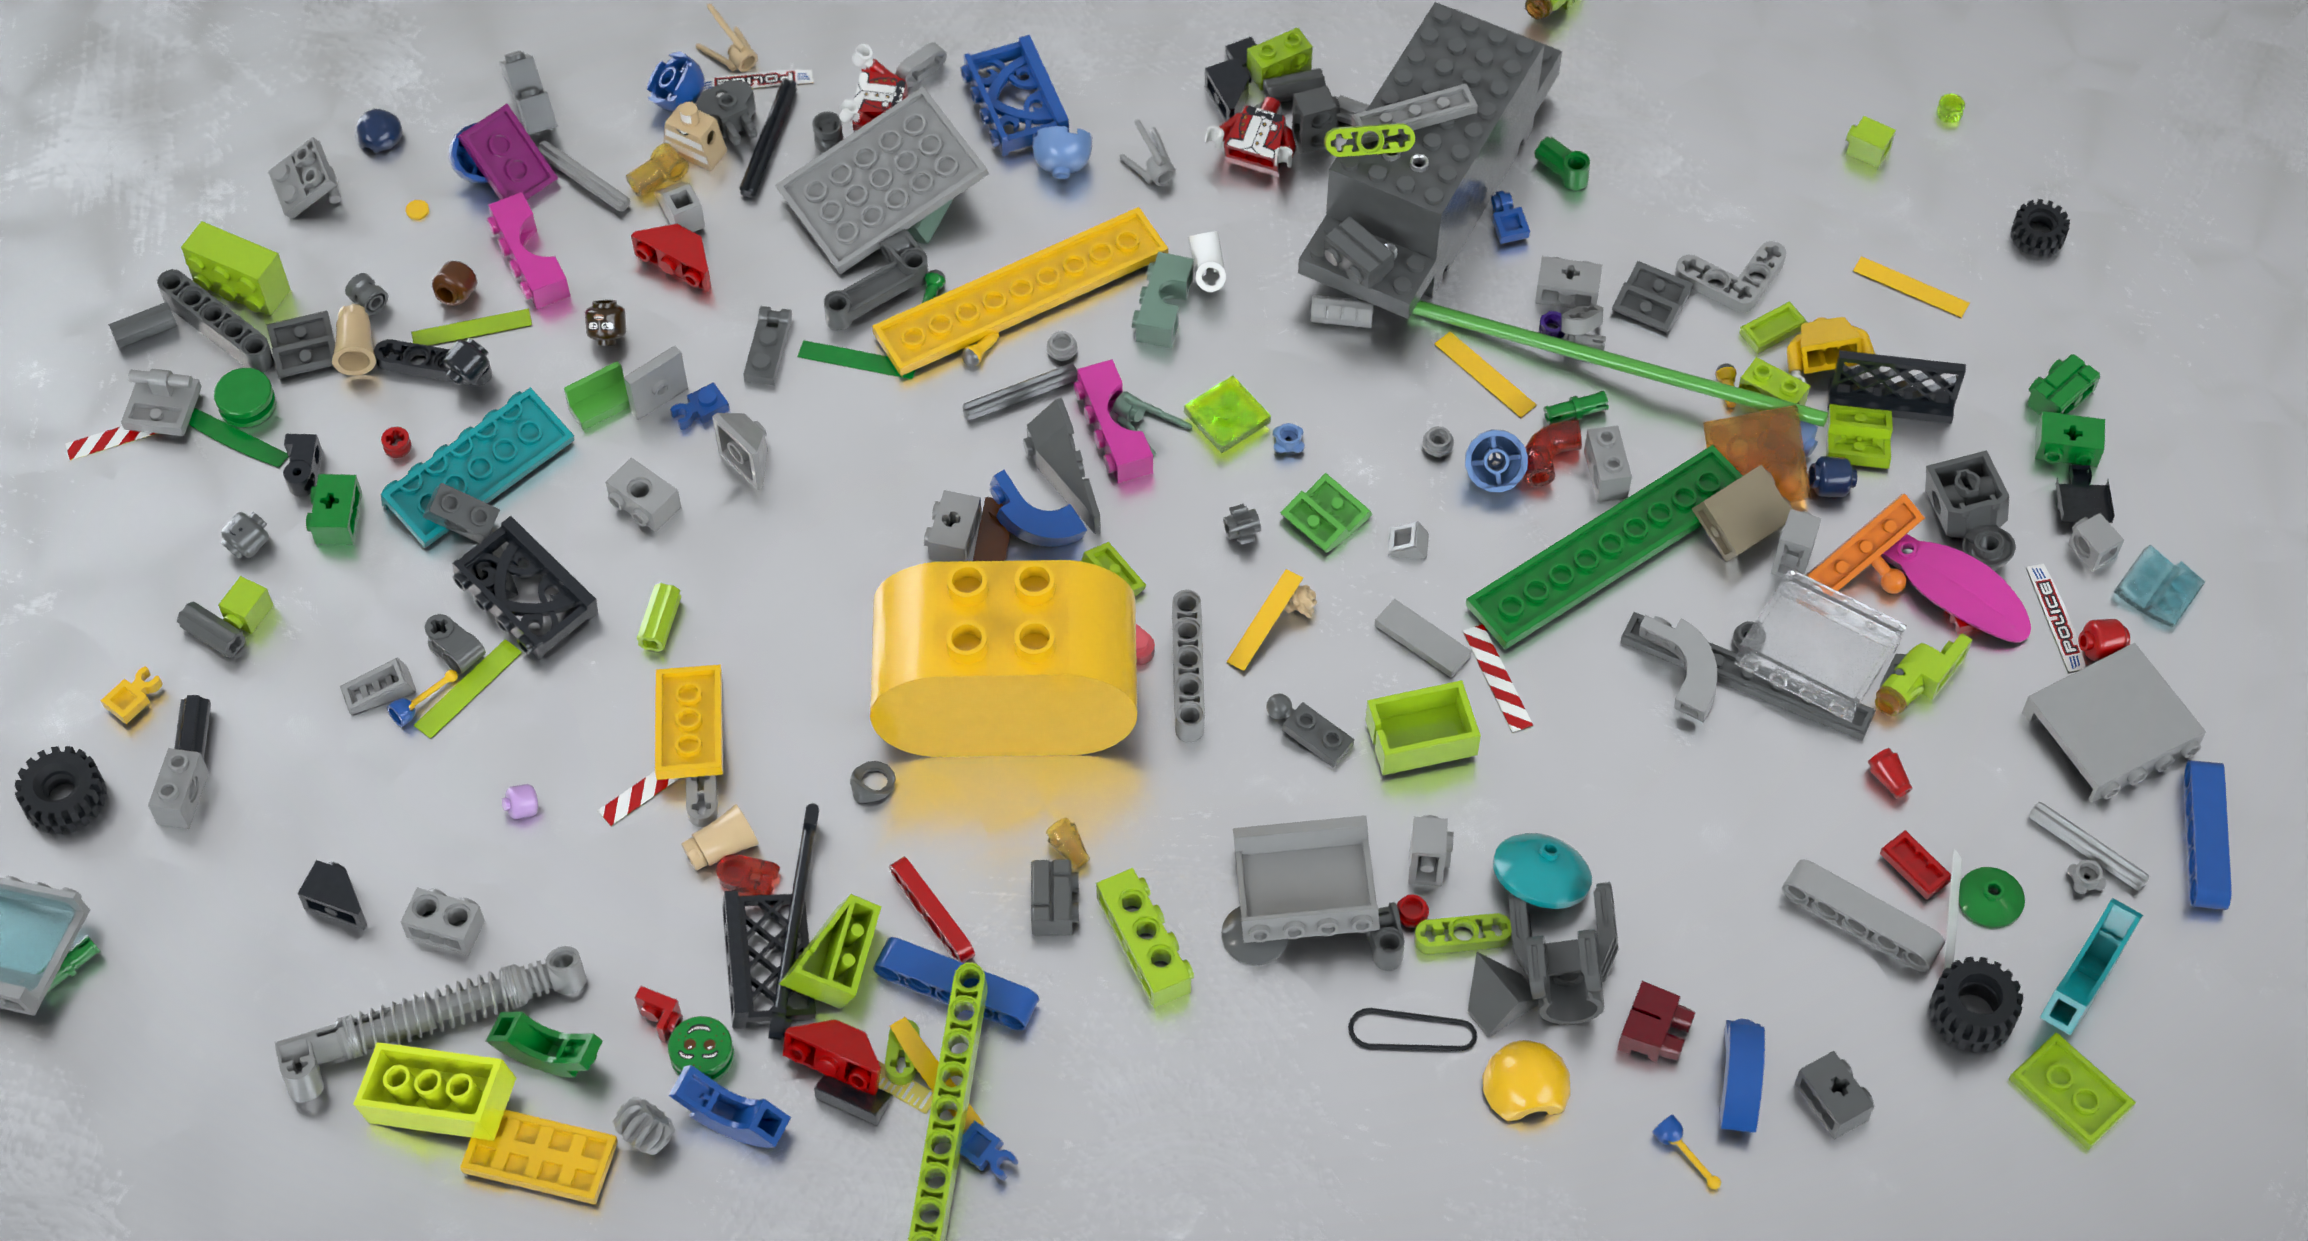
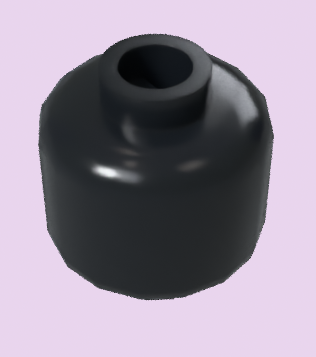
M468 338L467 341H456L443 358V364L448 369L445 375L458 385H461L463 381L467 384H475L490 364L489 359L486 357L489 352L471 338Z

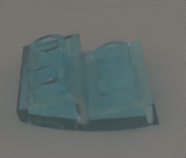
M2149 545L2141 552L2114 590V593L2148 617L2169 627H2174L2205 584V581L2182 561L2174 565L2152 545Z

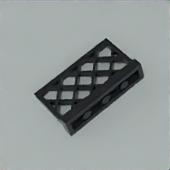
M1840 350L1833 377L1830 378L1828 384L1827 410H1829L1830 404L1892 411V417L1951 424L1954 417V406L1966 373V364ZM1844 363H1856L1859 366L1850 369ZM1883 366L1890 367L1891 369L1881 372L1877 368ZM1919 370L1922 373L1913 376L1909 371ZM1867 372L1872 375V377L1864 380L1859 376ZM1944 373L1955 374V376L1949 377L1947 379H1944L1940 375ZM1901 376L1904 380L1894 383L1891 379ZM1929 379H1932L1935 382L1934 384L1929 385L1927 387L1924 384H1922V382L1927 381Z
M738 890L724 891L722 913L732 1028H746L747 1022L771 1021L773 1006L768 1011H754L753 1001L762 993L774 1003L775 994L767 987L778 977L780 966L777 968L765 956L773 947L781 952L783 950V943L780 940L785 936L788 919L777 911L783 905H790L792 894L739 896ZM805 900L798 937L801 939V944L796 949L794 962H796L799 958L798 955L809 944ZM745 906H759L766 914L756 923L745 914ZM771 917L784 926L776 937L762 928ZM755 933H758L769 942L760 953L748 945V940ZM749 955L754 958L751 962L749 961ZM758 963L772 973L763 983H760L751 976L750 971ZM752 986H753L754 988H756V990H755L753 993H752ZM790 989L789 998H790V997L792 996V994L795 992V991L792 990V989ZM797 992L807 1000V1009H793L787 1004L786 1017L792 1018V1020L815 1019V999Z

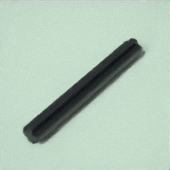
M784 79L781 81L739 187L740 194L743 197L753 198L756 195L797 91L796 82L793 80Z

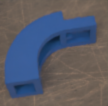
M1748 1019L1726 1020L1724 1031L1726 1066L1720 1106L1721 1129L1756 1133L1764 1075L1765 1027Z

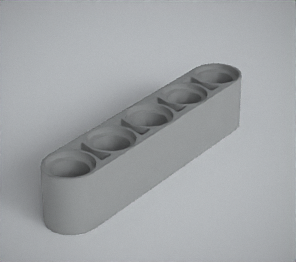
M1186 589L1177 592L1172 601L1175 732L1180 740L1195 742L1203 736L1205 721L1202 610L1200 596L1196 592ZM1183 609H1190L1191 611L1186 612V611H1182V610H1183ZM1190 636L1192 639H1184L1182 637ZM1184 664H1192V665H1194V666H1192V667H1185V666H1183V665H1184ZM1184 692H1193V693H1195V694H1193V695H1185V694H1183V693H1184ZM1185 720H1194L1195 723H1191V724H1190V723H1185L1184 721H1185Z
M1799 860L1782 886L1784 895L1791 901L1915 970L1928 971L1945 944L1943 936L1933 928L1809 860Z

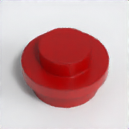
M1407 895L1397 903L1400 923L1402 925L1416 928L1420 922L1428 919V904L1420 896Z

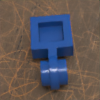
M1502 190L1496 192V195L1491 196V205L1494 211L1492 222L1500 244L1529 238L1530 229L1522 207L1513 209V200L1510 192L1505 193Z

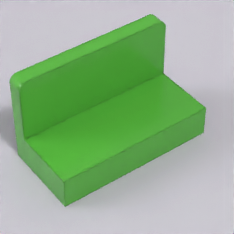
M618 361L564 388L568 409L582 430L630 407L623 369Z

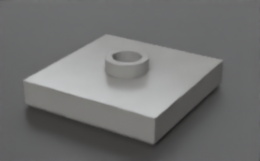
M676 346L671 347L624 377L631 414L637 420L688 389L682 352Z

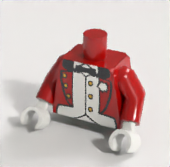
M865 43L860 44L856 48L857 52L852 56L854 65L866 66L865 69L861 70L854 101L845 99L839 106L842 110L839 114L840 120L844 123L852 120L854 131H857L908 97L907 81L896 76L876 59L872 60V49Z
M1265 97L1261 109L1246 106L1242 113L1235 114L1219 127H1208L1204 139L1205 143L1215 141V148L1217 149L1221 148L1224 141L1225 157L1279 172L1281 162H1286L1288 168L1292 167V158L1297 148L1293 131L1286 124V117L1277 114L1281 103L1272 97Z

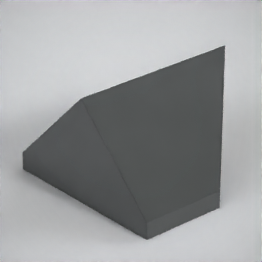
M1476 952L1467 1013L1489 1038L1536 1007L1538 999L1532 998L1530 983L1521 973Z

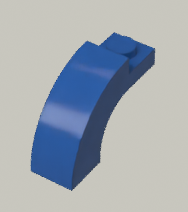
M1005 469L993 476L990 483V493L997 504H1003L996 518L1014 536L1025 542L1044 547L1064 546L1083 539L1087 528L1071 504L1053 511L1037 509L1024 500Z
M692 1065L683 1068L669 1094V1097L691 1111L690 1117L721 1135L752 1146L776 1147L791 1119L789 1115L765 1098L758 1100L737 1095L720 1086Z

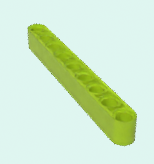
M975 963L960 965L953 978L908 1241L946 1240L988 992L985 973ZM969 978L979 980V983L973 988L963 986V983ZM969 1010L974 1013L967 1021L957 1019L960 1012ZM958 1043L968 1045L967 1050L961 1054L951 1051ZM952 1076H959L963 1079L956 1087L946 1085V1081ZM947 1109H953L957 1112L956 1116L951 1120L945 1121L939 1118L941 1113ZM940 1143L951 1145L950 1150L945 1154L934 1152L935 1147ZM940 1176L946 1179L945 1183L939 1188L933 1189L928 1186L929 1181L934 1177ZM935 1210L940 1213L939 1218L932 1223H926L922 1220L923 1215L928 1211Z

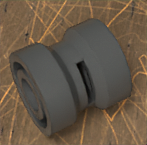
M829 111L819 113L814 117L812 126L814 142L818 150L825 152L844 139L842 121L839 115Z
M366 273L354 276L345 288L346 296L354 303L363 306L368 315L381 311L388 301V293L379 285H375V281Z

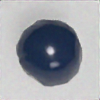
M372 109L366 111L359 118L355 138L361 149L368 147L375 153L383 150L392 149L400 142L402 126L396 115L383 109Z

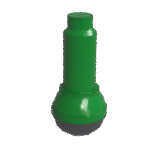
M931 270L926 274V291L922 303L935 298L938 291L945 285V275L940 270Z

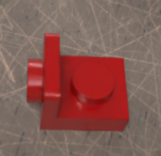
M640 986L635 995L638 1010L643 1017L650 1021L657 1022L659 1020L656 1026L659 1039L667 1042L673 1030L683 1020L678 1000Z

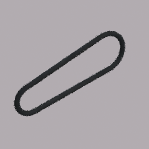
M1364 1008L1355 1012L1350 1018L1348 1025L1349 1035L1352 1040L1359 1046L1368 1049L1464 1051L1472 1048L1477 1040L1475 1027L1470 1022L1462 1019L1377 1008ZM1365 1013H1376L1465 1025L1471 1030L1472 1039L1463 1046L1369 1044L1362 1042L1356 1037L1353 1026L1359 1016Z

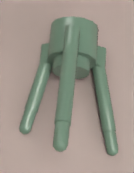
M1127 391L1121 393L1114 403L1113 411L1119 415L1117 423L1128 430L1137 431L1130 422L1140 421L1146 411L1186 429H1192V424L1140 400ZM1148 443V445H1149V447H1150V449H1151V452H1152V454H1153V457L1156 456V452L1154 451V449H1153V448L1150 446V444Z

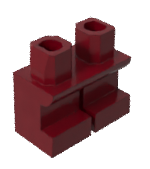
M1642 980L1621 1033L1617 1050L1628 1054L1634 1050L1648 1055V1058L1657 1063L1659 1056L1678 1061L1685 1039L1671 1035L1668 1032L1670 1027L1689 1033L1696 1012L1679 1005L1681 996Z

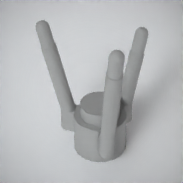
M1135 119V125L1153 156L1146 162L1147 171L1124 154L1120 155V159L1140 174L1147 184H1151L1154 181L1157 186L1165 185L1174 178L1176 169L1170 162L1157 129L1152 127L1151 132L1158 150L1141 121Z

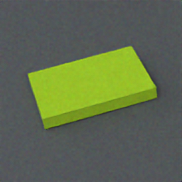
M2057 1032L2009 1077V1080L2087 1150H2090L2136 1104L2129 1095Z

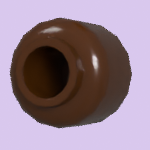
M460 261L445 263L432 280V289L436 298L441 303L451 306L462 305L477 287L475 273L467 264Z

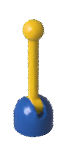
M448 670L444 678L412 701L406 698H399L387 706L390 717L398 726L404 727L415 717V706L448 682H455L458 678L457 672L455 670Z
M1673 1114L1663 1120L1652 1131L1655 1137L1664 1145H1677L1707 1179V1185L1710 1189L1715 1190L1721 1186L1720 1178L1712 1175L1681 1140L1683 1127Z

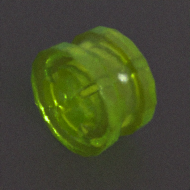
M1957 94L1943 95L1939 99L1936 111L1938 118L1946 123L1958 122L1963 116L1965 101Z

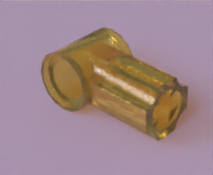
M663 143L655 148L650 156V160L627 174L626 179L632 191L638 197H643L667 180L670 182L681 180L689 170V163L670 144Z

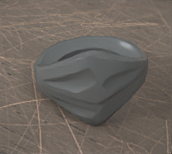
M869 761L858 766L850 776L853 796L858 803L873 802L887 797L892 792L896 782L895 772L888 764L879 761ZM878 771L886 776L888 783L881 790H873L862 783V777L868 772Z

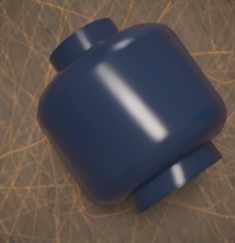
M1821 456L1815 463L1810 465L1808 484L1820 497L1843 498L1848 495L1851 488L1856 486L1857 470L1852 469V465L1847 458Z

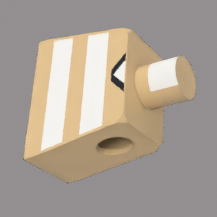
M692 102L679 104L666 120L663 144L665 151L709 171L713 170L727 152L717 120L699 111L696 104Z

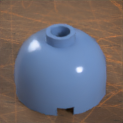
M1065 126L1041 128L1037 130V135L1033 134V155L1038 165L1045 171L1052 173L1053 177L1060 179L1069 178L1070 174L1080 171L1088 162L1092 150V136L1089 132L1078 128L1077 134L1068 133V127Z
M1491 429L1480 433L1470 442L1465 452V467L1469 478L1478 487L1488 492L1501 493L1514 488L1527 471L1528 455L1523 443L1514 434L1505 430ZM1496 453L1500 455V459L1496 457Z

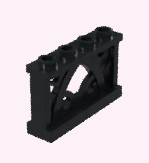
M512 516L504 520L500 528L471 551L452 563L454 572L452 578L456 585L462 591L468 590L475 596L474 601L478 607L484 612L489 610L496 617L497 625L505 633L511 632L517 638L518 645L526 654L532 653L539 660L548 650L585 620L589 621L598 614L597 599ZM505 542L509 543L500 558L491 554ZM523 559L529 563V566L525 569L512 566L513 562L519 567V561ZM481 562H490L497 565L496 570L492 567L481 569V572L488 574V577L484 580H479L472 574L473 568ZM508 573L517 577H531L540 573L543 576L538 586L540 603H520L507 600L506 582ZM494 587L495 595L488 589ZM553 587L558 593L556 595L549 594L552 601L548 602L545 591ZM573 607L576 608L561 622L558 621L557 613L564 612ZM543 616H549L552 626L546 634L535 635L529 630L528 627L531 623H538L541 630L544 625Z

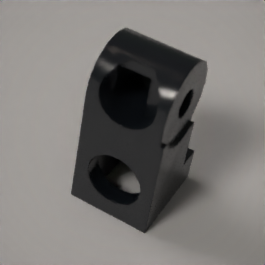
M285 434L284 446L290 462L284 468V479L291 494L299 497L311 494L312 486H316L322 455L321 444L317 434Z

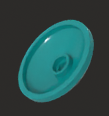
M1524 833L1511 836L1499 844L1493 857V869L1500 883L1517 898L1539 907L1561 909L1574 906L1586 898L1592 885L1590 868L1578 851L1566 842L1549 835Z

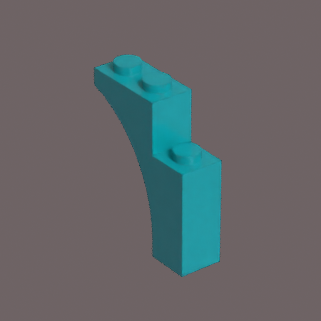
M2112 898L2073 964L2053 992L2039 1018L2071 1035L2087 1013L2104 981L2113 970L2143 914Z

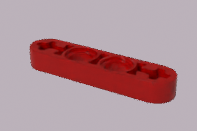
M902 857L890 864L889 869L894 880L952 958L965 963L975 957V951L968 938L906 857Z

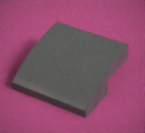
M1637 261L1628 281L1624 282L1612 306V310L1668 333L1684 307L1693 289V283Z
M327 310L266 324L278 378L333 366L332 358L335 349V339Z

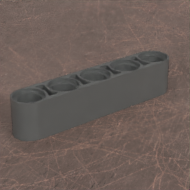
M171 269L160 274L157 279L164 303L167 302L173 312L246 368L257 369L263 373L271 369L274 364V358L268 340L262 333L182 272Z

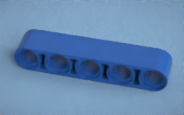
M2188 760L2184 772L2190 903L2192 907L2227 910L2231 902L2232 886L2224 764Z
M889 937L873 966V970L887 981L949 1004L954 974L957 968L965 963L905 940ZM984 971L988 992L983 1018L1011 1029L1025 1030L1039 1001V996L1025 986ZM969 978L963 983V986L973 988L979 983V980Z

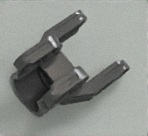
M1611 882L1597 883L1593 892L1598 938L1595 929L1578 931V939L1546 943L1544 935L1532 937L1530 913L1527 911L1526 902L1513 894H1509L1513 950L1517 962L1529 978L1532 998L1538 999L1539 1015L1546 1021L1563 1025L1579 1024L1598 1017L1604 1011L1602 982H1605L1619 950Z

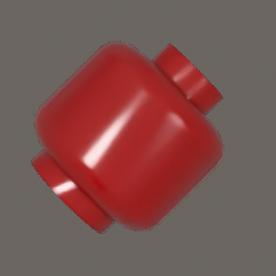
M2117 619L2090 620L2085 624L2078 638L2080 649L2092 661H2099L2129 646L2131 642L2128 629Z

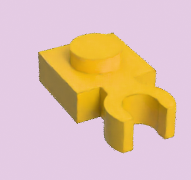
M144 666L137 671L135 680L132 683L124 678L100 701L104 708L127 724L150 703L147 694L158 691L163 683L158 675L151 681L145 682L151 674L149 669Z

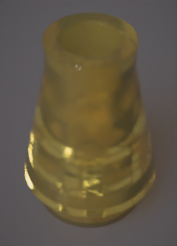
M1063 818L1046 830V834L1049 837L1047 842L1066 860L1069 859L1072 862L1073 869L1082 867L1090 860V856L1086 852L1074 822L1071 823L1068 818Z

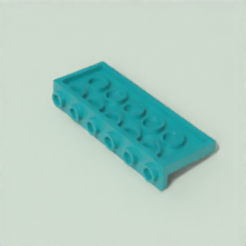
M531 387L523 393L519 391L512 395L507 404L499 410L493 409L488 412L482 422L474 428L468 427L459 434L458 439L450 445L445 444L439 447L429 460L424 463L419 462L408 471V475L399 481L394 480L387 484L381 493L382 506L385 510L390 508L421 545L427 548L450 531L441 525L423 518L432 494L438 485L444 483L476 499L489 503L572 443L574 435Z

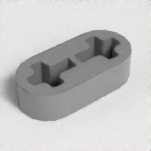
M931 42L902 61L895 75L906 80L907 87H913L941 68L946 61L947 53L938 44Z
M1584 304L1567 311L1562 315L1561 331L1566 334L1581 335L1603 324V307Z
M716 776L686 777V809L689 821L697 827H706L715 821L718 815ZM699 777H705L706 779L704 790H699L697 782ZM699 801H705L706 810L703 815H698Z

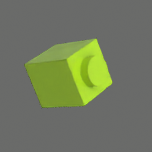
M1863 116L1857 126L1854 124L1851 126L1846 136V141L1849 142L1846 154L1879 168L1892 147L1896 130Z
M242 576L238 578L218 604L224 621L250 634L255 631L274 606L267 588Z

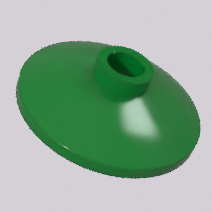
M1981 867L1968 872L1960 881L1959 907L1963 914L1975 924L1986 928H2003L2014 923L2022 914L2025 906L2024 891L2019 882L2008 872L1994 867ZM1988 890H1994L1998 895H1992Z

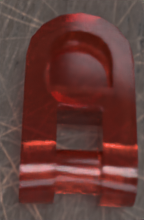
M734 854L722 858L716 868L718 881L724 888L752 895H772L774 890L772 882L778 878L780 866L774 862ZM752 873L760 875L759 881L750 879Z

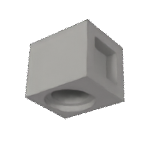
M2099 513L2090 519L2084 517L2079 520L2072 528L2073 533L2068 544L2086 565L2094 571L2117 558L2124 539Z

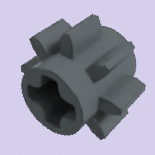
M1244 504L1230 507L1231 515L1223 518L1224 528L1229 540L1236 539L1237 543L1240 542V545L1254 542V534L1261 531V524L1256 510H1248V507L1244 506Z

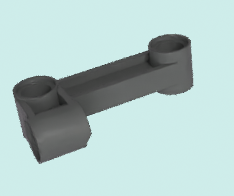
M906 229L879 243V245H882L880 248L890 264L842 291L835 290L825 296V318L827 325L831 329H847L851 326L854 319L911 287H920L925 284V276L928 273L927 255Z

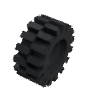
M2038 199L2036 204L2033 200L2028 201L2027 206L2022 204L2020 209L2017 210L2011 228L2012 240H2016L2015 245L2018 248L2023 245V252L2028 253L2029 250H2032V256L2037 257L2039 252H2042L2043 257L2048 256L2049 252L2052 254L2057 253L2058 248L2061 249L2070 228V219H2067L2068 214L2066 211L2061 213L2062 207L2060 205L2054 208L2052 207V201L2048 200L2046 205L2043 204V199ZM2030 224H2043L2051 231L2039 232L2033 229Z

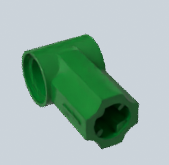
M1547 136L1540 141L1539 146L1535 150L1534 157L1560 175L1562 183L1566 188L1577 191L1582 190L1588 185L1590 158L1586 153L1571 151L1553 137Z

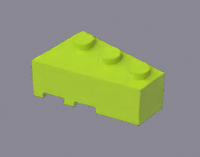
M850 894L836 907L779 984L842 1009L856 997L882 906Z

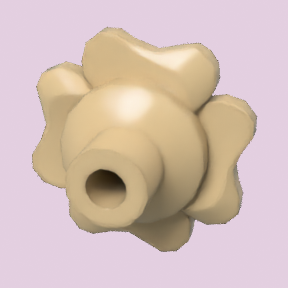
M1299 585L1284 609L1287 613L1297 610L1307 618H1310L1312 613H1314L1313 607L1317 604L1316 593L1308 585Z

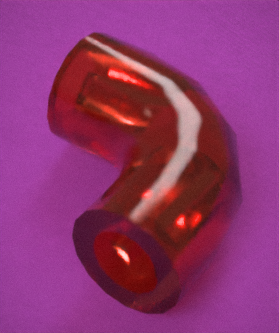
M1578 419L1546 425L1531 436L1525 446L1528 455V466L1524 475L1526 484L1533 487L1550 484L1556 477L1553 465L1554 457L1565 451L1582 449L1581 429Z

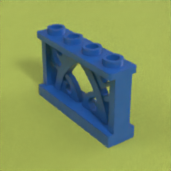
M1030 34L1019 37V41L973 55H970V53L963 54L964 66L960 67L963 81L970 83L972 101L975 105L979 104L982 123L984 126H989L991 143L994 148H999L1002 157L1008 155V152L1032 146L1033 134L1037 135V130L1041 128L1065 126L1068 127L1069 133V118ZM992 66L1000 70L998 74L993 69H986V73L990 74L988 78H983L978 73L979 70ZM1022 75L1029 76L1025 81L1019 80ZM1008 81L1020 89H1035V92L1025 100L1024 110L1008 106L998 100L1002 89ZM1039 103L1042 105L1041 108H1035L1033 106V111H1030V107L1032 104ZM1019 123L1025 124L1023 131L1008 134L1004 131V126L1013 125V132H1015L1019 128ZM1031 124H1032V125H1040V126L1031 128Z

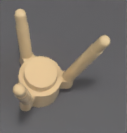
M707 4L708 10L732 40L733 44L728 49L729 59L699 43L696 44V48L723 63L732 72L737 68L741 72H746L753 68L758 60V55L752 50L739 28L735 27L733 32L713 5Z

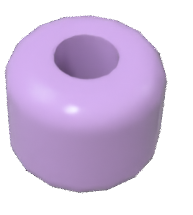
M529 784L509 787L505 798H502L504 811H508V814L513 819L534 816L538 810V799L534 787Z

